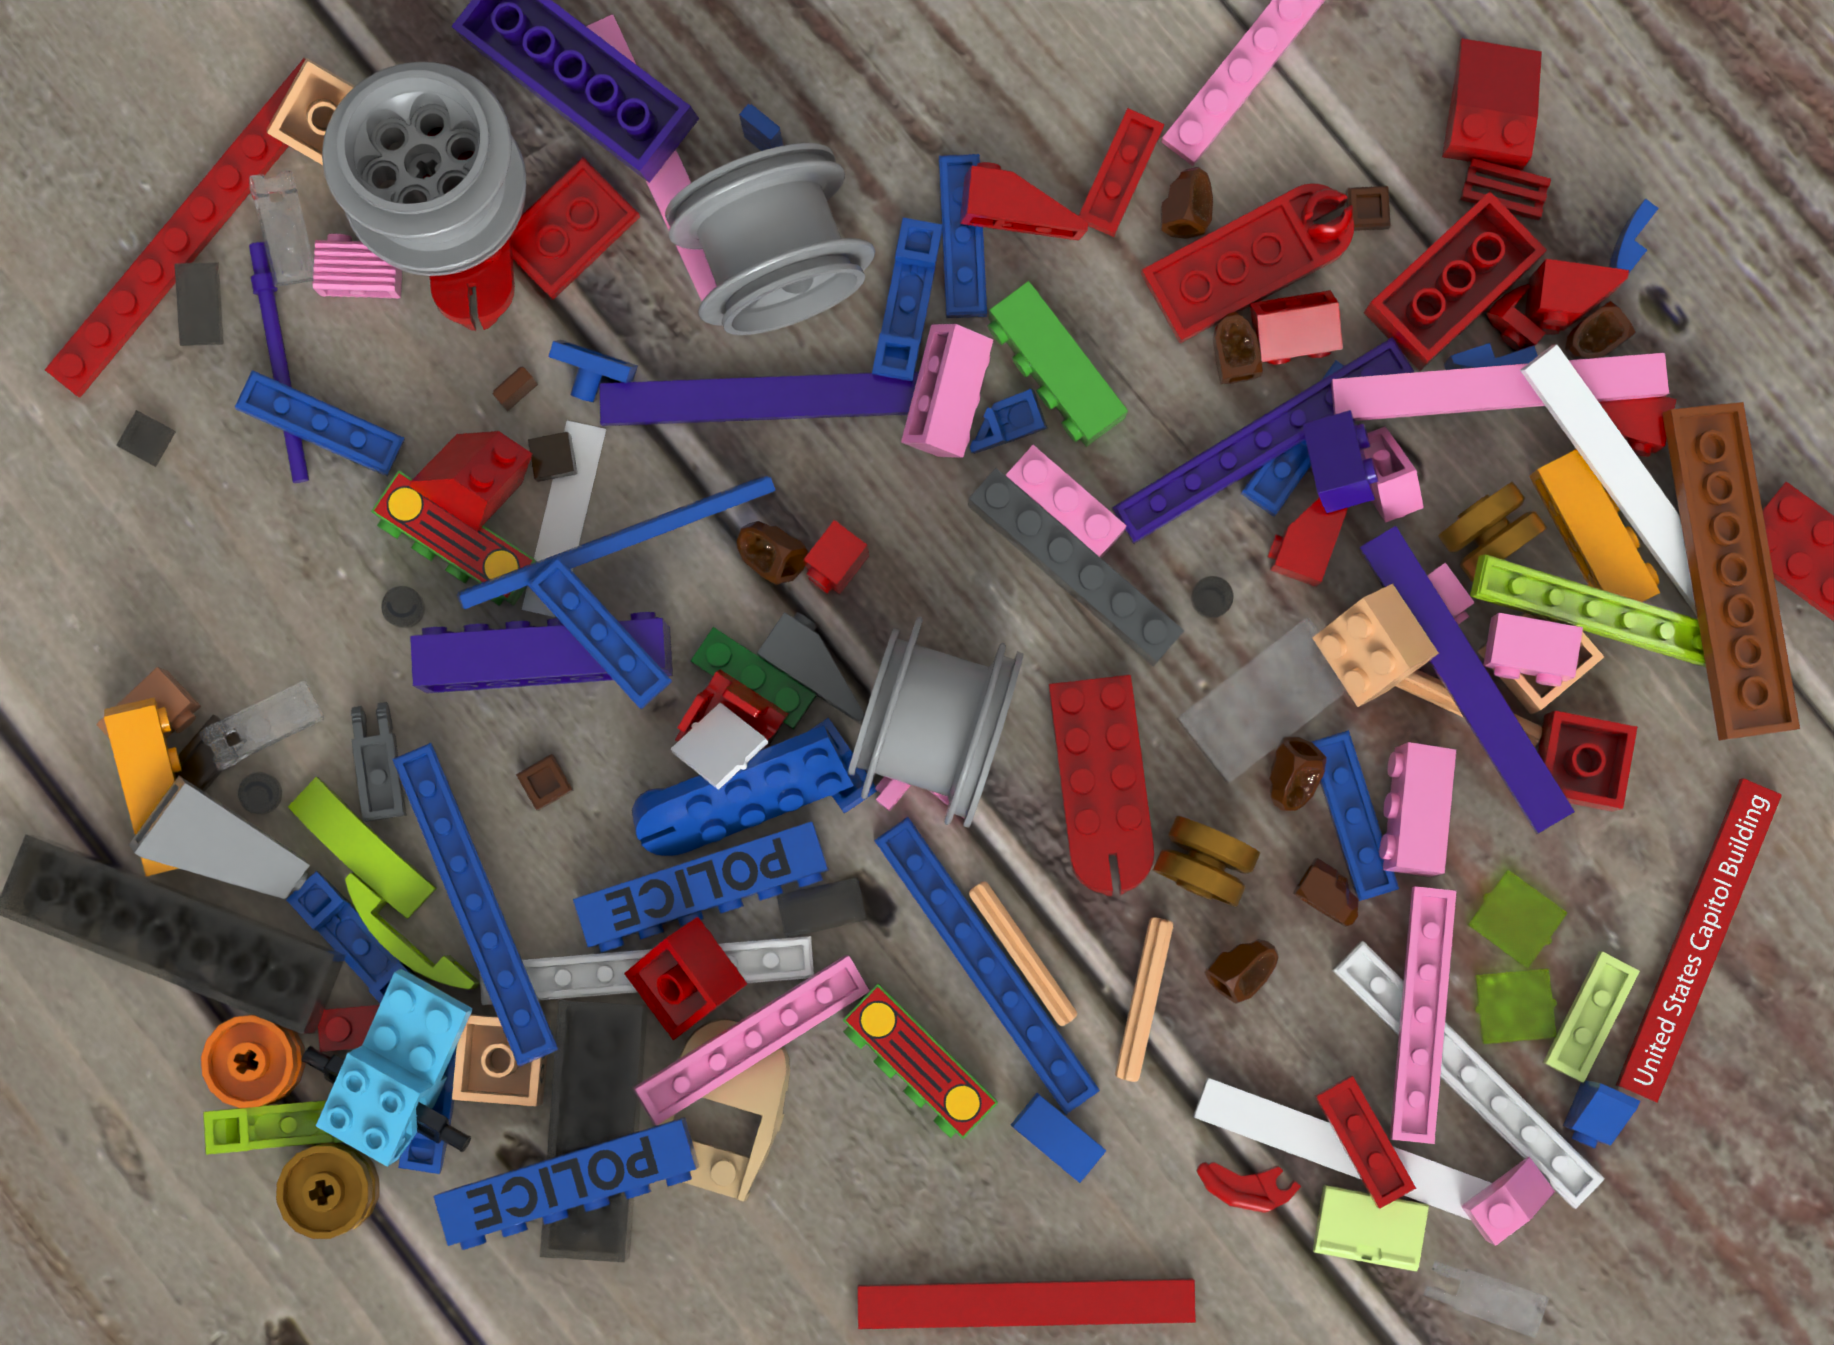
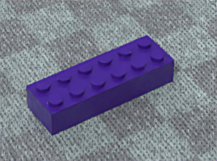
M471 0L451 26L471 47L649 183L699 120V117L689 104L552 0Z
M637 612L630 614L631 620L618 621L668 677L673 676L670 627L664 619L656 617L655 612ZM558 618L548 619L547 626L542 627L532 626L530 621H511L505 623V629L499 630L489 628V624H468L463 626L464 632L454 633L447 631V627L422 628V635L410 636L413 686L427 694L613 680Z

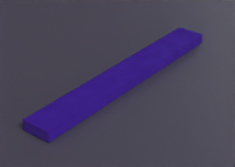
M1392 337L1113 506L1112 511L1126 525L1125 532L1132 543L1135 544L1306 440L1302 424L1334 415L1331 389L1332 379L1414 373V370Z
M915 371L913 381L872 373L599 383L600 424L602 426L908 415L919 371Z
M1394 526L1362 545L1359 550L1382 587L1384 588L1391 584L1395 586L1439 652L1438 655L1429 661L1536 834L1574 813V809L1398 528Z

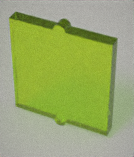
M1506 870L1491 893L1483 895L1484 902L1470 920L1468 926L1525 968H1529L1544 945L1552 943L1551 936L1565 918L1567 912L1510 870Z
M1549 968L1475 975L1478 1006L1475 1007V1012L1480 1016L1483 1044L1556 1037L1553 1007L1557 1005V1001L1552 999Z

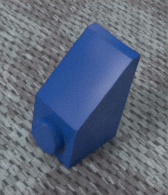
M1585 1080L1578 1088L1563 1126L1574 1131L1572 1139L1595 1149L1598 1142L1611 1146L1637 1110L1640 1100L1604 1084Z

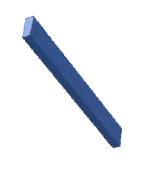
M758 477L461 590L456 594L462 609L470 608L527 586V583L557 556L572 569L776 491L771 477Z
M429 743L392 759L518 1066H523L559 1050L432 743Z
M909 817L875 839V843L1064 1113L1067 1115L1098 1093L1100 1090Z

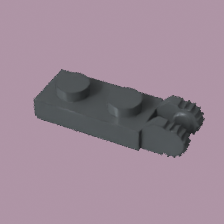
M388 703L377 704L376 717L380 735L367 737V719L363 707H352L351 716L354 739H351L363 821L369 822L407 816L402 782L392 760L398 757L396 736L392 733L393 726Z

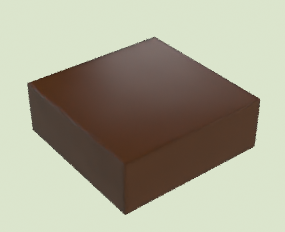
M1388 186L1347 188L1346 196L1348 199L1346 204L1347 207L1353 206L1354 231L1390 228Z
M519 367L494 389L492 394L508 412L538 384L524 367Z
M553 754L516 774L537 811L574 791Z

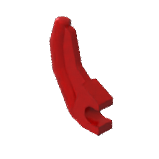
M1203 1162L1196 1170L1207 1191L1230 1207L1262 1213L1269 1212L1287 1203L1301 1188L1293 1180L1286 1189H1278L1276 1179L1283 1170L1277 1165L1255 1174L1242 1176L1215 1162L1210 1164Z

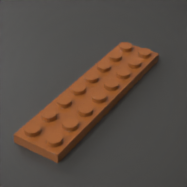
M1744 402L1678 408L1665 411L1662 414L1718 740L1800 729Z

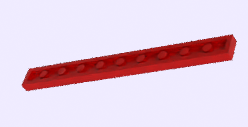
M305 58L301 60L45 368L47 373L80 398L289 147V145L269 135L267 127L305 62Z

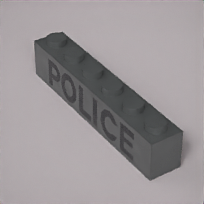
M997 468L991 472L969 497L968 506L1153 667L1184 632L1179 625Z

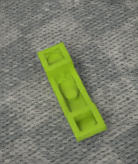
M316 776L288 806L298 819L333 854L405 918L409 919L437 889L413 865L399 856L347 807V804L319 777Z
M350 872L345 878L348 892L360 918L378 942L399 961L419 974L445 985L463 989H476L480 985V981L451 955H444L437 964L433 963L378 914L388 902L355 873Z
M327 1100L203 1112L205 1155L343 1141L316 1126Z

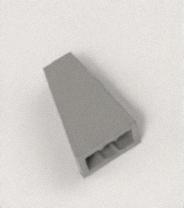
M178 776L129 844L133 852L142 858L282 899H286L290 892L299 890L308 876L306 870L309 864L303 857L181 776Z

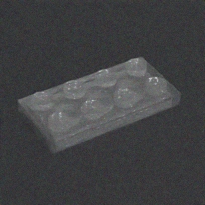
M1309 617L1305 618L1177 718L1178 722L1227 784L1278 746L1283 737L1292 735L1347 692L1312 637L1320 631Z

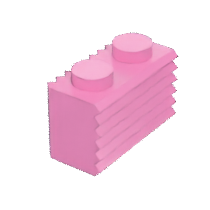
M345 234L327 235V240H315L312 284L313 289L320 296L401 298L402 270L383 261L361 241H352V237Z

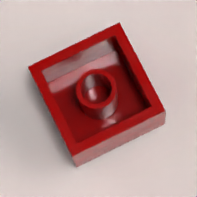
M1552 711L1545 714L1538 754L1569 803L1611 812L1622 810L1638 727L1560 711Z

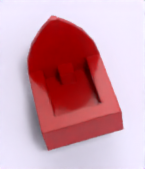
M1529 284L1520 286L1504 295L1487 313L1492 325L1502 333L1501 338L1503 341L1517 351L1536 346L1546 334L1545 331L1514 307L1531 287Z

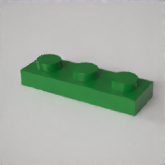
M714 627L691 659L694 665L711 676H714L715 672L721 669L787 712L789 715L784 724L793 730L817 696Z

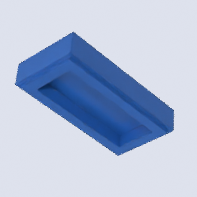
M747 104L739 114L744 137L760 151L783 146L780 127L755 106Z

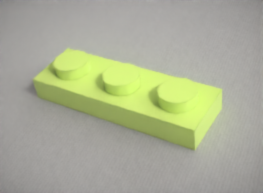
M1599 951L1543 1063L1578 1082L1584 1083L1640 971L1603 951Z

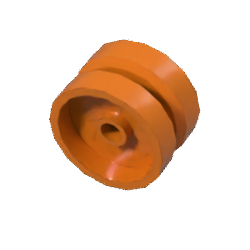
M268 1014L233 1017L218 1025L207 1038L201 1055L202 1076L210 1092L225 1104L238 1108L270 1105L287 1097L301 1081L306 1063L302 1062L305 1046L297 1031L281 1018ZM253 1053H256V1057L253 1060L259 1062L257 1068L253 1067L250 1062Z

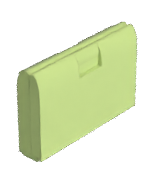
M1324 1185L1313 1252L1417 1271L1421 1258L1429 1205L1398 1198L1379 1209L1367 1192Z

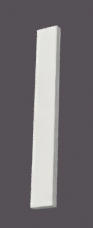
M1557 344L1551 345L1520 370L1697 616L1680 515Z
M811 936L719 944L747 983L806 979L814 975ZM652 949L522 961L538 1000L636 993V989L624 973ZM480 974L482 1005H491L493 1003Z
M1360 941L1332 971L1399 1036L1404 981L1364 941ZM1445 1022L1440 1077L1523 1159L1530 1157L1552 1188L1571 1207L1576 1209L1605 1178Z
M1207 1077L1193 1115L1194 1118L1361 1179L1329 1122ZM1393 1146L1416 1189L1404 1196L1471 1220L1461 1206L1492 1184L1491 1182Z

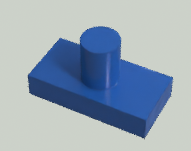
M564 340L553 341L548 356L579 367L570 395L589 402H594L602 375L628 383L634 380L638 365Z

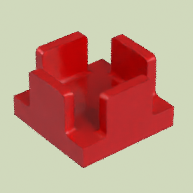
M719 669L715 672L707 687L695 697L677 727L680 732L675 741L678 742L692 729L691 726L694 722L699 723L719 703H722L767 739L768 744L763 748L766 749L770 746L789 714Z

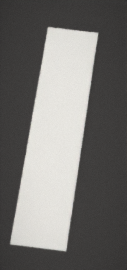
M566 421L564 432H569L572 437L577 474L552 480L534 556L537 562L579 546L606 429ZM527 586L522 610L556 617L530 587Z

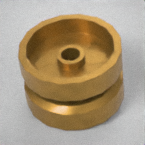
M1513 481L1493 495L1487 494L1460 513L1457 516L1458 520L1437 535L1449 552H1458L1472 541H1475L1478 545L1475 550L1462 558L1460 567L1472 582L1480 555L1486 554L1504 560L1547 529V526L1535 511L1526 512L1512 523L1508 520L1507 516L1522 506L1525 499Z
M1176 816L1168 837L1171 842L1189 851V853L1186 855L1172 849L1161 850L1153 871L1176 882L1177 886L1209 900L1212 898L1237 907L1245 886L1241 880L1224 870L1228 868L1243 874L1253 871L1261 852L1209 826L1185 817Z
M344 1142L322 1143L297 1153L283 1167L277 1181L276 1202L282 1218L295 1232L311 1239H332L359 1227L373 1213L379 1198V1176L373 1162L366 1154ZM325 1184L326 1186L332 1185L334 1194L328 1196L325 1193Z

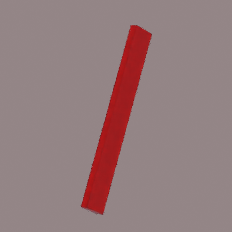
M1193 1278L857 1286L858 1329L1196 1323L1195 1280Z

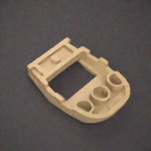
M717 1019L699 1026L687 1039L678 1058L680 1059L733 1026L737 1021ZM784 1046L702 1097L762 1116L750 1157L692 1140L700 1167L690 1171L692 1179L683 1183L736 1198L743 1202L748 1199L751 1193L749 1190L766 1161L784 1117L783 1107L790 1077L789 1057ZM675 1115L671 1116L659 1125L674 1121Z

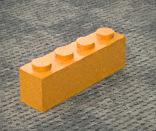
M1577 449L1540 467L1529 476L1588 586L1640 602H1644L1661 593L1657 587L1660 581L1655 569L1650 563H1644L1637 550L1640 544L1636 534L1631 527L1623 525L1617 514L1620 511L1619 507L1608 492L1604 490L1601 482Z
M155 697L104 709V720L135 835L175 782V772L182 771L177 748H168L164 733L172 730L166 707L158 708ZM141 857L146 877L179 869Z

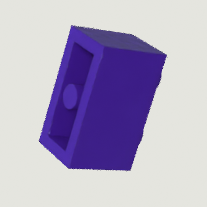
M1351 410L1302 424L1317 493L1326 513L1375 500L1372 484L1379 482L1373 459L1365 458L1364 449L1370 447V441L1364 423L1357 425Z

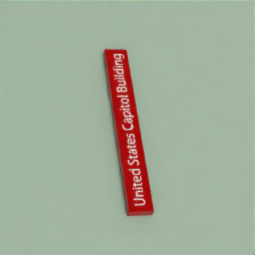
M1739 779L1616 1086L1658 1103L1782 794L1747 779Z

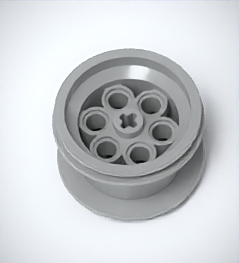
M409 62L385 68L356 85L339 103L327 125L322 147L323 170L327 184L337 203L345 211L356 236L372 253L386 263L400 270L418 275L441 276L455 274L477 266L495 254L506 243L517 227L526 197V171L523 157L515 139L511 135L509 123L501 104L489 88L471 74L459 68L436 62ZM443 128L438 135L427 136L432 129ZM404 142L399 149L388 150L393 143ZM464 152H474L471 158L458 160L459 156ZM427 174L431 176L423 179V177ZM386 180H395L391 187L380 189L381 184Z
M815 143L791 144L742 157L698 178L681 190L670 201L665 211V217L670 226L669 238L671 242L686 249H703L717 286L704 298L699 306L698 315L701 320L712 325H722L727 333L733 335L764 333L790 326L822 313L848 298L863 284L865 280L863 271L872 262L875 256V248L868 241L856 238H841L827 201L842 186L845 172L842 166L836 163L833 151L829 147Z
M919 616L915 621L909 642L898 639L900 630L893 628L867 706L848 774L854 776L857 768L868 771L861 793L862 799L868 797L875 774L948 796L949 805L944 819L945 825L951 823L955 814L964 817L963 826L969 828L998 745L1024 653L1017 651L1014 659L1004 656L1006 645L1001 643L993 663L987 667L917 645L916 642L923 622L922 617Z

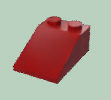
M1461 39L1443 147V158L1467 162L1475 158L1517 170L1524 169L1532 158L1537 127L1542 51Z

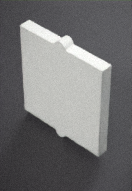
M719 703L699 723L694 722L691 726L692 729L671 750L673 754L719 790L740 769L745 770L748 766L747 763L768 744V741L722 703Z

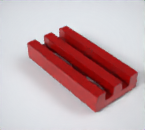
M1472 158L1469 163L1460 200L1476 204L1486 195L1472 191V186L1475 185L1499 193L1535 201L1534 207L1496 197L1512 214L1539 221L1542 217L1543 205L1546 202V193L1551 179ZM1476 172L1538 188V191L1477 176Z

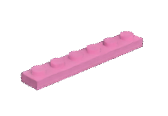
M1272 0L1162 137L1161 142L1190 165L1194 166L1325 0Z
M1412 887L1390 1139L1435 1144L1456 891Z
M845 955L633 1087V1090L651 1121L657 1126L870 991L850 956Z

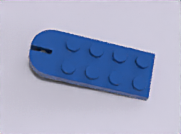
M823 725L759 751L747 763L748 766L745 770L740 769L719 790L701 775L666 789L655 788L647 790L635 800L632 808L633 823L637 838L647 851L662 856L680 855L712 842L720 841L727 836L757 826L762 822L787 812L795 811L802 806L854 786L851 775L848 774V769L828 730Z

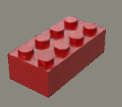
M1489 191L1370 302L1364 314L1388 339L1393 337L1402 353L1421 371L1535 265L1547 249Z

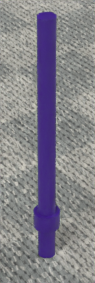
M252 243L249 245L254 275L250 278L253 294L258 295L273 379L292 387L274 292L278 291L275 273L270 272L265 243ZM283 431L293 483L309 481L302 439Z

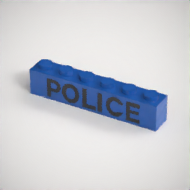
M808 822L575 898L573 901L587 946H599L602 953L624 946L623 937L639 933L640 940L664 933L662 925L678 920L680 927L696 917L703 920L702 912L718 907L720 914L743 907L742 899L758 894L759 901L783 894L781 886L797 881L799 888L823 881L821 873L829 871L815 825L813 822Z
M684 1117L447 1190L433 1197L447 1245L460 1243L461 1249L465 1250L486 1243L485 1235L501 1230L503 1237L511 1236L528 1230L526 1222L542 1217L545 1225L568 1218L567 1209L583 1205L585 1212L610 1204L608 1197L624 1192L626 1199H630L651 1192L649 1184L665 1179L667 1186H672L691 1180L690 1171L696 1170L700 1166L686 1118Z

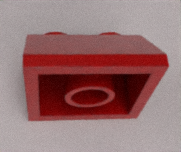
M1545 259L1529 278V285L1531 287L1527 293L1525 316L1545 331L1546 335L1559 334L1560 330H1566L1611 296L1628 279L1629 270Z
M500 431L456 434L411 480L409 487L478 532L523 483L533 453Z
M696 917L666 937L624 973L673 1041L748 984L699 917Z

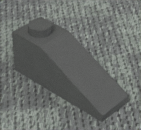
M784 612L758 650L757 655L862 725L865 714L822 639L814 632L817 625L796 612L794 617Z

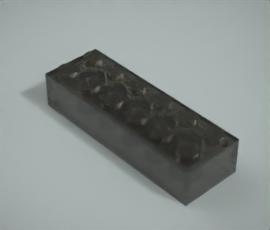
M559 1000L556 1043L559 1050L555 1051L547 1160L639 1131L641 1102L635 1094L633 1087L643 1081L647 1005ZM622 1192L609 1196L610 1204L588 1212H585L583 1205L567 1209L568 1218L545 1225L542 1219L540 1257L625 1263L630 1258L634 1198L626 1199L625 1193Z

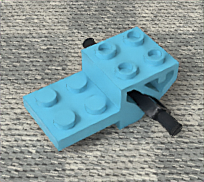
M403 969L394 972L362 1046L348 1052L345 1060L335 1054L329 1057L313 1046L308 1047L305 1051L302 1062L324 1073V1078L334 1084L316 1126L387 1167L400 1158L417 1132L438 1144L442 1140L460 1150V1152H464L471 1141V1136L449 1125L448 1118L432 1110V1108L436 1104L447 1079L444 1076L445 1070L473 1008Z

